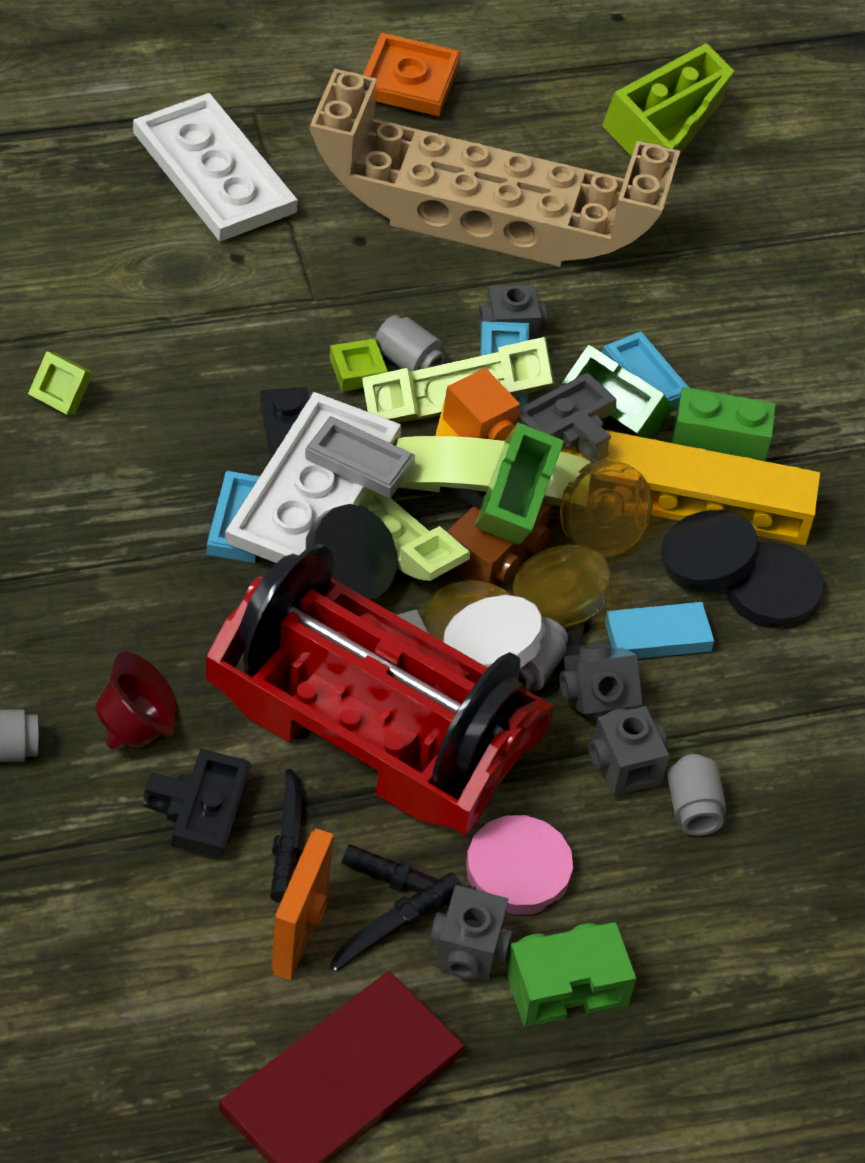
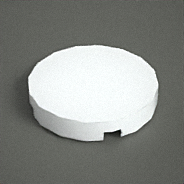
M510 595L487 597L468 605L452 618L445 629L444 643L488 668L499 657L511 652L521 658L520 668H522L536 657L542 648L540 641L542 637H545L546 628L536 605L525 598Z

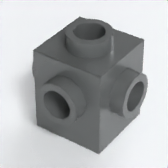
M534 284L489 286L486 305L479 306L480 332L482 322L529 323V340L538 339L539 331L546 329L547 313L545 303H538Z
M597 643L579 647L580 654L564 656L565 671L560 672L559 676L562 697L565 702H569L570 707L582 714H586L587 719L597 720L598 717L604 716L613 710L642 705L637 654L624 648L610 649V644Z
M647 706L630 710L616 709L604 716L598 717L594 737L588 743L589 756L594 768L602 770L613 796L661 785L669 758L667 738L662 726L654 724Z
M455 885L448 913L437 912L429 944L439 946L435 968L446 970L451 975L461 979L477 978L489 981L494 961L505 962L512 931L503 929L509 898Z

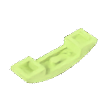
M542 337L498 347L499 352L421 370L410 371L408 368L364 377L362 380L367 410L369 413L396 423L440 416L446 397L447 386L483 368H487L514 398L554 385L546 338Z
M454 436L397 438V447L415 454V465L398 488L440 492L441 486L487 492L505 441ZM560 452L544 492L543 502L547 505L584 509L590 460Z
M369 489L359 506L366 507L380 517L391 532L397 550V569L417 579L431 581L470 559V551L439 526L431 531L427 530L393 499H389Z

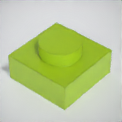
M375 338L330 345L329 358L342 392L364 388L362 378L388 372Z
M46 351L28 394L67 415H75L94 372L56 352Z

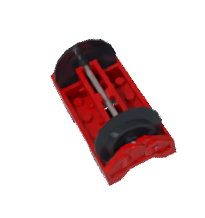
M317 544L307 548L300 555L292 553L284 556L263 578L257 577L251 583L241 604L226 619L206 657V681L218 687L247 718L289 743L303 727L378 770L377 796L419 821L450 827L466 836L481 817L494 791L521 756L535 748L550 730L554 705L529 692L523 684L518 682L521 658L511 652L506 653L488 668L331 578L334 568L333 551L326 546ZM243 653L245 672L253 676V678L236 669ZM462 776L470 779L459 800L443 792L455 784Z

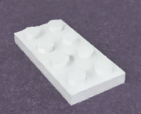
M210 93L133 120V133L219 242L297 213V198Z
M314 392L226 529V543L275 563L292 553L300 555L306 549V537L313 521L325 511L334 507L347 504L359 506L369 490L305 459V448L327 419L332 416L393 445H396L397 438L401 437V424Z

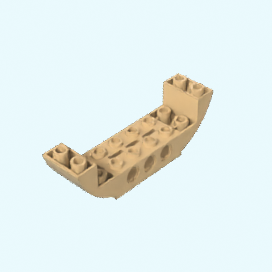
M334 69L310 124V131L316 147L331 172L351 193L367 206L389 218L390 226L561 267L562 261L588 259L611 253L632 243L648 231L663 212L680 155L679 150L636 141L625 179L377 120L374 119L377 79Z

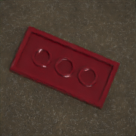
M388 970L219 1100V1111L268 1163H329L461 1057L465 1045Z

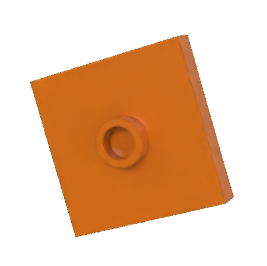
M380 33L363 75L377 79L375 101L440 116L460 65L461 51Z
M315 828L314 832H311L275 915L271 968L275 976L292 980L313 927H318L324 916L328 903L327 894L334 838L332 833Z

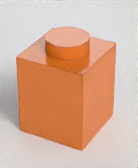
M483 368L447 386L443 419L459 437L505 441L518 423L520 403L487 368Z

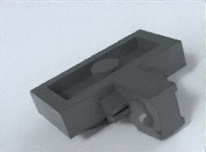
M585 373L521 407L518 422L564 440L563 445L569 448L575 445L578 453L594 464L609 455L608 446L611 435L603 429V422L601 420L615 413L617 398L589 373Z

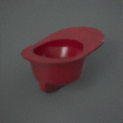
M128 651L119 653L113 662L110 681L98 698L95 706L99 719L107 728L106 745L110 749H115L122 744L134 749H142L162 736L172 737L175 732L174 725L177 705L170 685L163 675L141 656Z

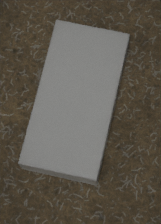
M332 416L327 419L305 448L306 460L389 499L415 465V454Z

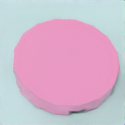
M527 815L503 816L487 822L473 836L466 858L467 879L473 889L475 886L479 891L509 898L506 913L512 915L536 914L546 910L547 905L552 904L556 899L558 902L565 895L573 872L572 852L563 835L547 822Z

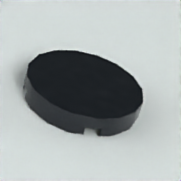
M347 504L329 509L313 521L306 537V549L322 544L333 551L334 568L331 578L369 600L378 598L391 586L397 571V550L391 532L380 517L366 507Z
M705 510L686 516L671 527L663 538L661 549L668 577L681 587L691 589L690 585L702 586L703 591L721 590L734 586L743 580L754 569V561L757 555L759 557L760 552L758 536L752 523L740 514L726 510Z
M775 542L759 543L760 552L759 557L757 555L754 561V569L743 580L734 586L727 587L726 595L729 603L740 616L759 626L769 628L771 623L776 625L783 624L782 628H792L808 621L818 609L822 598L824 582L819 568L808 555L792 546Z

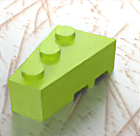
M705 43L614 92L602 126L631 157L636 141L679 150L681 154L721 104L734 70Z

